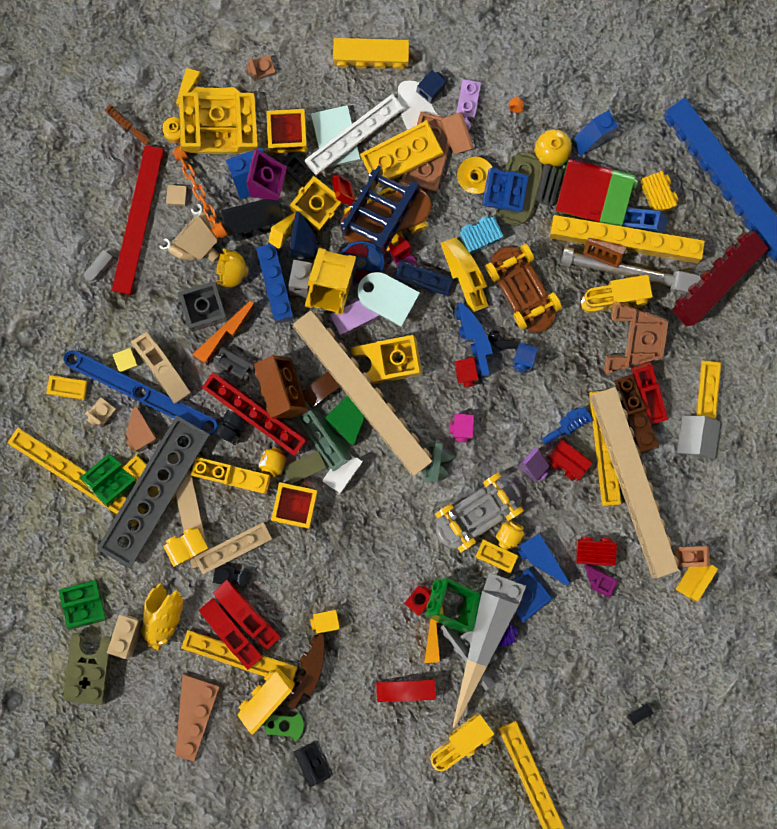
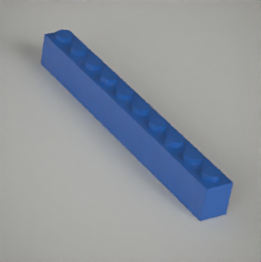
M684 97L666 110L664 114L666 124L674 128L677 138L681 142L684 141L690 155L695 156L699 161L700 168L704 172L707 171L711 176V182L721 189L723 198L731 202L734 206V212L744 219L747 229L755 231L768 247L770 259L777 262V216Z

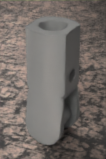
M103 250L84 273L85 279L89 283L97 282L102 272L106 270L114 258Z

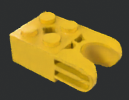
M649 275L613 280L607 286L591 288L582 298L581 307L587 313L612 310L613 302L630 307L634 306L636 309L643 308L652 298Z
M414 335L351 348L353 356L357 358L367 357L371 360V368L366 373L372 380L370 382L371 385L423 375L417 338ZM398 355L403 357L400 363L395 361V359H398Z
M479 713L448 734L449 740L432 752L430 760L435 770H447L463 757L467 756L469 758L477 752L476 748L479 745L485 746L493 740V731Z

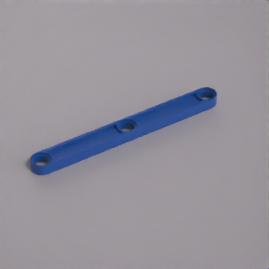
M71 350L64 355V363L71 369L173 419L177 415L210 435L215 434L214 431L218 424L213 418L181 402L174 404L170 397L77 351ZM75 354L78 357V361L76 364L71 365L68 363V357ZM142 387L146 390V395L143 398H138L136 390ZM207 421L214 423V429L210 432L204 429V424Z

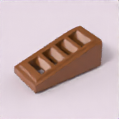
M588 238L583 255L619 268L627 247Z

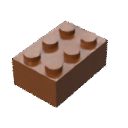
M272 355L254 364L255 376L259 380L261 394L265 398L266 409L271 418L290 420L309 411L291 358Z

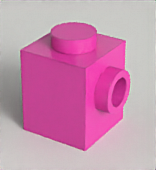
M454 415V422H450L449 434H453V439H457L456 442L468 443V440H472L474 415Z

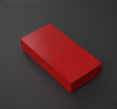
M335 174L331 180L336 199L351 206L356 201L351 182Z

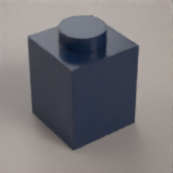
M431 70L417 85L416 92L431 103L445 87L446 81L444 76L439 72Z

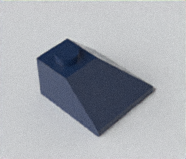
M296 211L290 246L291 254L293 257L315 259L320 243H317V237L301 213Z

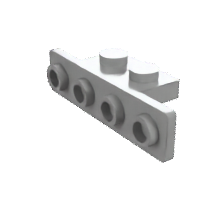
M443 624L441 626L443 635L451 641L455 652L461 655L466 665L473 632H465L460 635L457 630ZM495 653L492 656L489 664L498 658V656ZM485 670L478 684L487 691L495 683Z

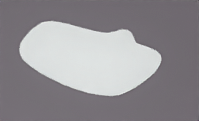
M403 81L398 86V101L404 107L401 115L407 130L417 125L420 111L439 116L433 109L432 104L416 92L417 85L419 84L416 81Z

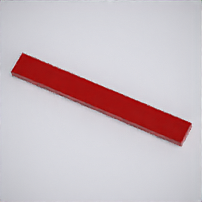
M147 145L144 147L112 292L131 295L163 158L164 149Z

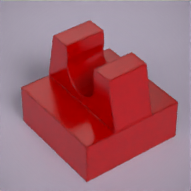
M401 236L398 237L400 243L398 246H394L392 243L388 246L396 263L412 254L410 244Z

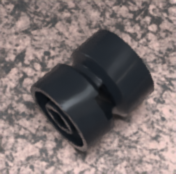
M227 409L222 418L223 423H219L214 433L235 445L240 437L239 432L244 431L248 422Z

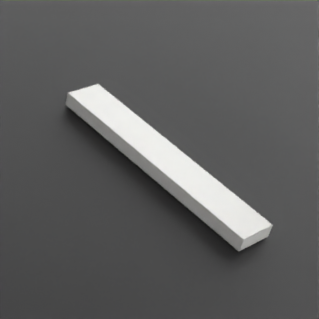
M391 94L306 158L305 163L317 176L402 112L404 107Z

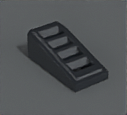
M295 152L291 153L282 163L287 166L286 172L303 187L306 186L304 182L311 175L315 176L318 180L321 179L313 173L309 166ZM295 159L297 162L290 169L288 166ZM301 165L302 168L295 174L294 170ZM305 170L308 171L302 179L299 178Z

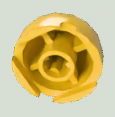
M547 130L538 137L535 143V156L543 165L548 164L550 167H561L571 156V140L561 130Z
M223 249L224 254H220L217 263L216 274L220 275V280H216V284L220 287L232 288L238 286L243 278L247 277L248 266H245V260L240 253Z

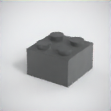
M215 281L178 292L191 332L228 321Z

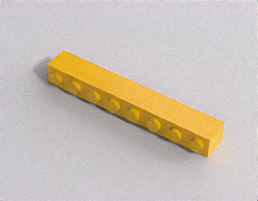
M554 215L552 218L549 234L550 239L586 245L588 238L623 245L627 247L626 252L696 264L702 260L705 243L703 240Z

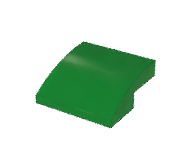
M110 454L106 455L80 477L89 490L107 507L111 506L136 484V479L125 471L122 464Z
M96 580L58 590L68 630L106 621L102 598Z

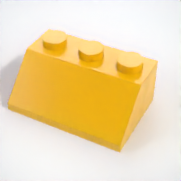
M279 668L275 672L271 670L264 677L266 682L262 686L258 684L251 692L253 695L249 701L245 699L238 707L240 711L237 716L252 735L293 690L295 682Z

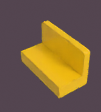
M713 565L707 567H688L676 590L692 601L698 602L718 568Z

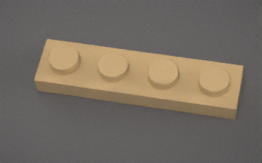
M264 522L195 556L194 559L203 575L272 540Z

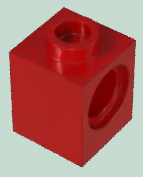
M474 357L455 361L454 365L459 386L463 385L464 388L475 386V382H478V375Z
M418 585L404 604L419 616L427 607L432 591L425 585L422 588ZM418 593L425 596V602L422 605H418L414 601V597Z

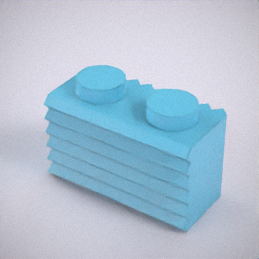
M485 216L478 220V224L474 226L468 224L461 228L462 231L459 233V237L470 254L503 240L504 236L494 216L491 218Z

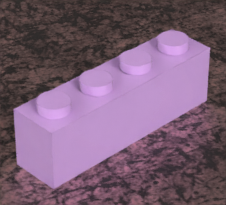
M359 298L350 301V305L344 308L342 315L335 314V312L330 315L341 338L376 321L381 316L365 308L359 301Z

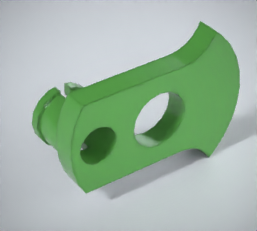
M297 712L294 716L270 715L263 723V727L267 735L289 736L296 742L303 732L304 723L302 716ZM283 720L289 722V728L286 731L279 729V724ZM272 721V726L268 728V722Z

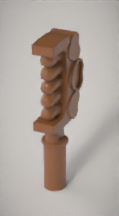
M109 104L105 112L117 124L121 125L126 131L130 130L132 135L144 145H147L150 139L138 128L135 129L131 122Z

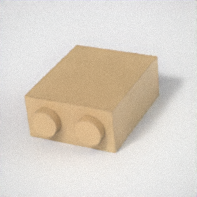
M119 615L107 653L124 659L132 658L143 620L129 615Z

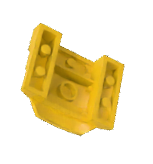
M196 87L191 92H179L181 151L199 154H236L257 149L254 93H241L234 87Z

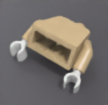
M197 204V207L200 209L198 212H194L191 209L194 218L175 237L172 243L168 239H163L168 245L164 248L160 246V248L182 260H201L205 255L213 262L219 256V253L213 248L217 242L212 231L214 225L212 221L207 220L202 206Z

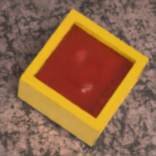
M305 109L266 111L269 153L307 152Z
M279 482L271 521L310 529L318 491Z

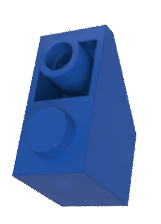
M519 342L511 366L515 368L514 371L522 374L530 372L538 348Z

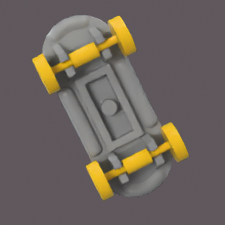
M498 472L483 482L484 487L454 507L450 503L435 513L438 518L436 524L438 539L447 547L457 548L461 553L475 544V538L504 519L510 521L524 511L522 506H520L522 495L516 483L510 479L501 478L502 476Z

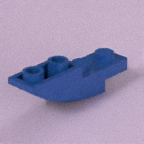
M460 302L457 304V309H454L456 320H460L462 326L459 327L460 337L465 339V343L473 341V344H470L472 355L477 357V362L475 363L477 374L480 373L481 378L488 377L490 372L486 357L493 355L490 342L478 319Z

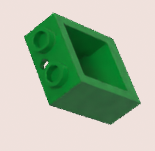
M448 578L435 579L425 616L459 632H473L481 594ZM446 590L463 597L458 621L440 614Z

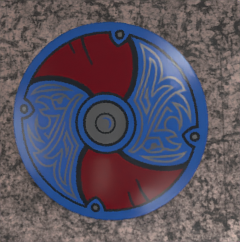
M356 241L347 245L340 253L345 256H356L352 275V282L360 283L370 273H381L383 269V255L376 251L373 243Z

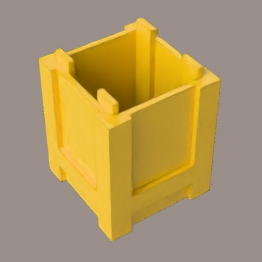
M319 248L308 281V286L310 287L305 306L333 311L335 314L342 315L352 284L356 256H345Z

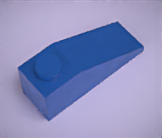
M627 208L622 227L665 234L668 217L661 211Z
M540 533L518 546L520 548L518 553L523 561L527 560L528 563L565 586L570 584Z

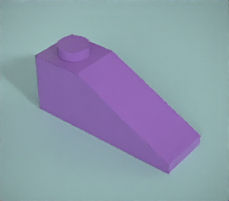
M534 448L518 466L534 482L538 479L542 481L549 473L547 471L549 465L537 448Z

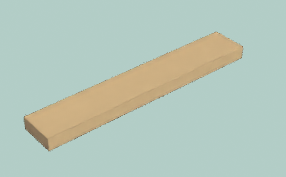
M178 454L169 455L168 460L171 464H175L178 462L179 456ZM190 469L176 492L180 517L184 531L191 527H194V529L199 528L206 541ZM192 558L190 560L191 568H198L195 559Z

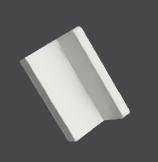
M352 455L350 461L335 471L330 469L323 479L325 484L340 494L363 464V461Z

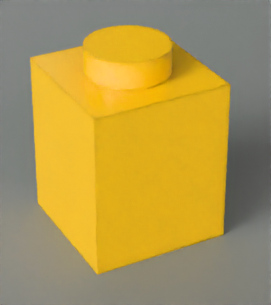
M337 610L313 614V618L310 619L312 630H316V634L340 629Z

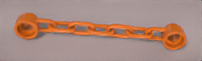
M179 145L172 153L177 161L181 160L183 164L182 171L185 177L192 181L194 185L192 188L197 200L202 201L204 205L203 212L207 220L212 221L214 225L212 231L215 237L222 239L228 235V232L221 221L219 223L216 222V213L213 207L206 203V193L203 187L196 183L194 179L195 172L192 166L185 161L189 156L187 152L181 151ZM190 168L192 174L188 176L185 169L188 170ZM200 188L203 196L201 194L198 196L196 190ZM211 209L214 217L210 215L209 218L206 210L209 211Z

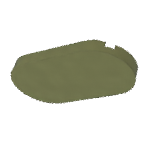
M517 153L506 164L505 172L513 171L528 175L522 212L495 209L498 218L510 226H518L525 223L533 212L534 200L543 167L539 159L532 153Z

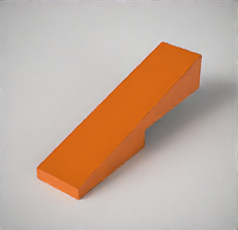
M249 301L192 355L207 365L227 334L235 338L255 308L254 303Z

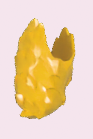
M159 583L156 588H152L145 600L143 625L141 628V633L148 647H153L158 651L162 645L168 643V640L174 634L183 608V597L179 595V592L175 590L166 597L167 590L164 589L162 583Z

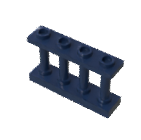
M378 165L375 170L371 171L367 185L361 188L360 197L357 202L354 201L351 205L349 216L343 219L341 223L343 235L347 237L350 230L374 241L376 251L384 255L420 192L419 184L411 181L410 185L405 187L383 176L382 167ZM378 182L402 193L403 197L400 202H394L373 192ZM370 198L393 209L391 218H385L364 208L368 199ZM361 214L384 225L382 233L376 234L355 224L359 215Z

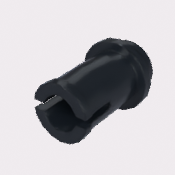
M647 703L645 705L642 704V707L627 715L632 724L635 725L647 717L651 718V715L654 713Z

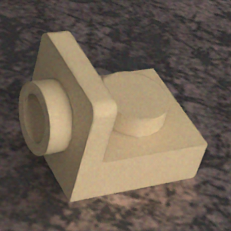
M100 398L85 415L89 417L87 421L94 427L97 425L103 427L115 413L116 409L103 398Z

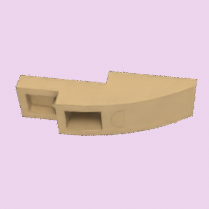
M147 331L131 341L132 346L174 404H177L191 394Z

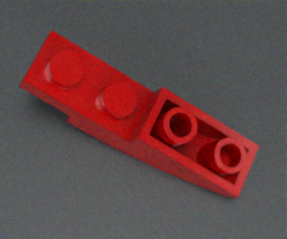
M227 579L213 592L214 596L236 622L252 638H255L266 651L281 637Z
M214 598L198 610L247 670L263 657Z

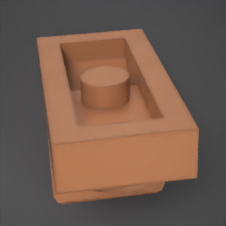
M709 546L675 548L676 557L679 562L677 567L710 566Z

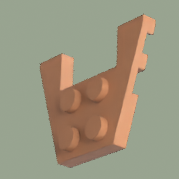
M613 302L612 320L630 321L625 355H606L604 372L610 374L613 373V370L620 368L623 370L636 363L643 364L663 358L669 323L667 319L618 302Z

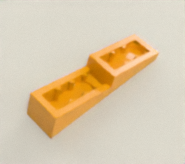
M442 604L441 610H440V614H442V615H443V604ZM430 619L424 663L440 662L436 624L439 622Z

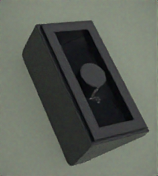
M315 741L294 751L295 757L310 787L331 777Z

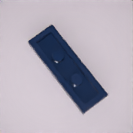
M399 260L394 276L396 280L445 296L449 295L454 280L452 277Z

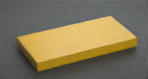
M426 120L361 153L360 156L369 175L379 165L382 167L383 176L394 180L444 153ZM378 182L376 188L382 186L383 184Z

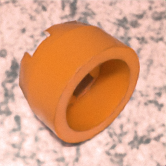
M513 97L509 102L508 109L515 113H521L524 108V101L519 97Z

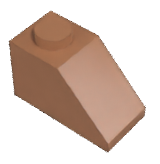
M137 406L134 407L126 432L128 437L126 442L131 450L135 449L139 453L158 440Z

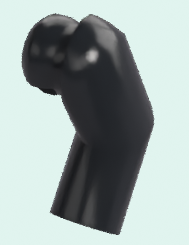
M496 329L490 331L488 338L495 348L514 349V340H504Z

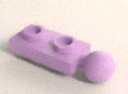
M463 79L456 113H462L469 132L471 129L469 119L474 120L481 82Z

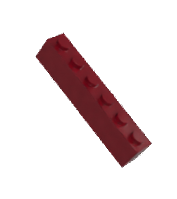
M755 231L742 233L738 236L737 242L724 251L726 254L722 258L720 257L712 264L713 267L700 276V281L692 284L688 288L689 292L676 300V305L671 310L685 326L696 325L768 250V247Z

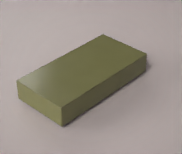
M319 451L284 466V469L292 485L325 470L326 467Z

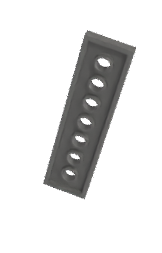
M176 415L97 547V550L126 567L132 568L210 437V434ZM181 437L189 439L186 447L179 446L178 441ZM172 453H176L179 456V460L175 464H171L168 460L169 455ZM161 470L169 472L167 480L162 481L159 479L158 475ZM153 486L159 489V494L156 497H150L148 493L149 489ZM142 503H147L149 506V511L146 514L139 512V506ZM131 520H137L139 523V527L135 531L129 529V522ZM125 536L129 539V544L127 547L122 548L119 546V539Z

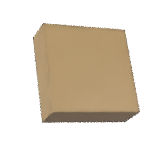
M168 185L166 204L186 206L187 186Z

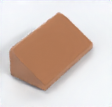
M461 112L442 119L454 154L474 147Z

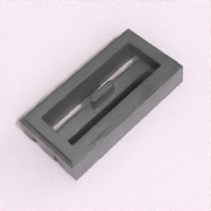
M548 164L544 165L534 201L550 207L554 206L563 170L550 167ZM549 171H550L549 179H548V182L546 183L547 176H548V173H549ZM544 188H545L546 190H545L544 198L542 199L543 191H544Z

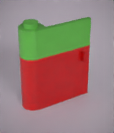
M569 158L555 211L598 223L622 227L631 190L635 191L638 180L635 179V175Z

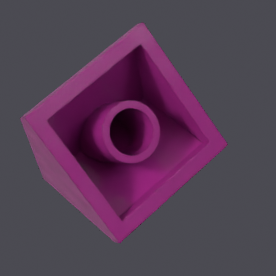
M258 149L254 150L246 182L250 197L278 200L287 166Z

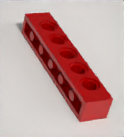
M212 372L202 386V389L292 455L297 456L309 439L283 420L271 418L264 406L217 372Z

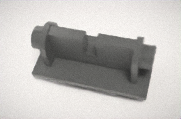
M223 347L220 348L218 355L213 360L216 366H220L225 370L230 369V373L236 375L241 380L249 379L254 368V364Z

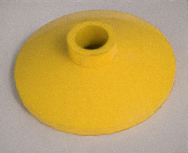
M481 157L465 159L457 171V179L460 186L471 194L484 193L488 169L492 168L491 164ZM476 174L477 180H473L471 175Z

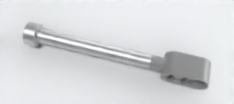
M564 247L560 265L567 267L575 264L628 277L649 275L650 282L671 286V292L686 295L689 292L688 288L692 284L698 283L701 279L700 275L682 271H674L673 275L622 263L619 268H615L586 255L574 253V248Z

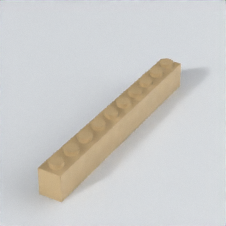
M310 310L293 324V328L412 477H414L432 462L430 459L432 455L426 448L422 449L418 444L420 440L414 433L410 434L408 432L406 422L402 418L398 419L396 417L394 407L389 402L387 404L384 402L382 392L377 387L375 389L372 387L370 377L365 372L362 374L359 371L357 361L353 357L350 359L347 356L345 346L341 342L338 344L335 341L333 331L329 327L325 328L323 326L321 316L317 312L313 313Z
M616 387L595 393L589 397L652 579L679 571L677 567L679 566L678 559L671 550V539L667 537L665 532L666 524L660 518L658 512L660 511L659 504L654 500L652 494L653 486L647 480L646 466L641 463L639 457L641 452L633 439L635 437L634 431L629 427L627 411L621 405V394L616 390Z

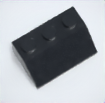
M262 199L221 210L230 240L234 239V241H241L248 235L264 234L263 231L271 230L272 226L283 220L279 200Z

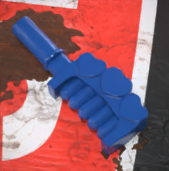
M585 407L573 409L559 421L561 427L541 439L546 445L559 436L561 437L564 433L567 436L571 435L573 430H577L581 425L584 426L585 423H590L593 420Z

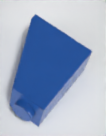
M608 110L592 119L571 142L581 157L611 140L616 133L618 124Z

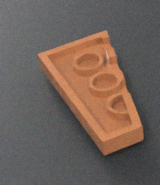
M185 674L182 675L176 756L195 762L220 686Z

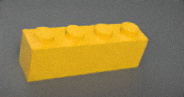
M334 38L333 65L338 68H348V66H356L358 69H365L367 67L385 69L386 67H393L395 70H403L408 68L409 40Z

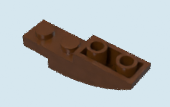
M633 375L614 380L616 390L620 392L622 397L621 405L628 414V425L634 431L635 437L633 439H635L641 454L659 448Z
M322 633L318 636L314 635L309 644L312 648L309 653L304 652L299 661L302 663L301 668L307 672L306 674L301 673L296 682L299 684L296 691L292 690L286 699L289 701L287 706L295 709L304 693L311 696L318 683L325 653L324 634Z

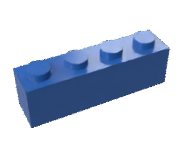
M272 244L256 247L275 324L294 320L276 247Z

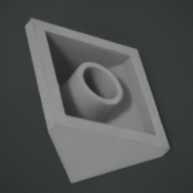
M682 415L677 453L715 459L720 421L705 416Z

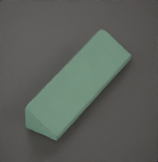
M306 401L309 411L295 418L332 471H335L350 461L352 457L316 406L311 408Z

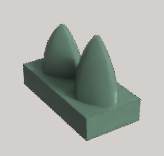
M428 443L427 450L432 455L430 458L432 462L424 469L423 481H442L449 476V473L440 463L455 458V455L441 443Z

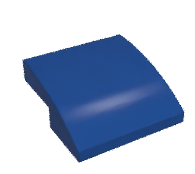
M494 168L488 169L482 206L521 213L528 175L513 171L505 172Z

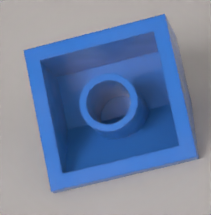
M254 150L226 160L240 200L250 197L246 182Z

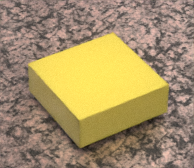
M131 348L113 354L120 373L138 366Z

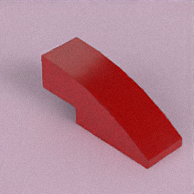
M650 362L630 367L645 405L650 424L653 425L668 420L653 365Z
M435 679L376 682L377 702L436 700Z

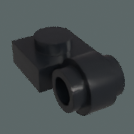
M221 565L215 568L212 583L222 584L227 579L233 585V580H235L236 586L247 588L251 580L250 572L239 570L238 574H235V567Z

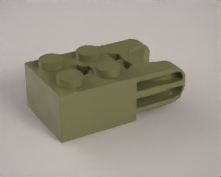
M72 634L63 701L96 705L106 704L111 654H108L107 650L111 637L105 636L102 638L98 651L91 655L85 652L83 648V637L81 634ZM86 678H88V681H90L91 683L87 687L83 685V680H85Z

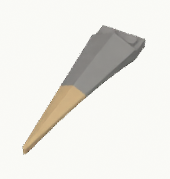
M489 573L481 594L453 728L457 726L492 656L519 608L527 587L526 585Z

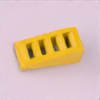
M186 68L179 92H191L195 89L202 78L201 72ZM178 94V98H177V102H176L178 108H179V94Z
M295 213L271 227L268 240L270 244L277 248L282 247L293 231Z

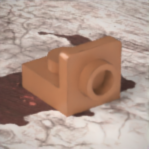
M270 55L252 60V57L248 58L249 64L246 65L249 76L253 75L254 81L276 75Z

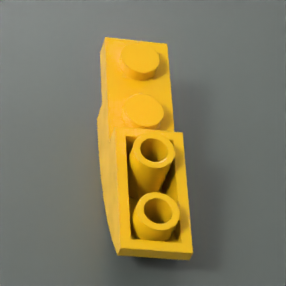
M457 238L441 242L440 244L453 279L458 277L469 310L475 312L488 307L482 289L487 287L469 251Z
M199 457L196 458L191 471V476L262 494H267L271 476Z

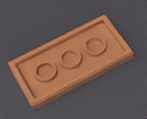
M420 111L417 125L426 120L428 121L444 154L404 174L401 184L410 185L411 181L419 184L420 189L437 194L450 148L442 122L443 117Z

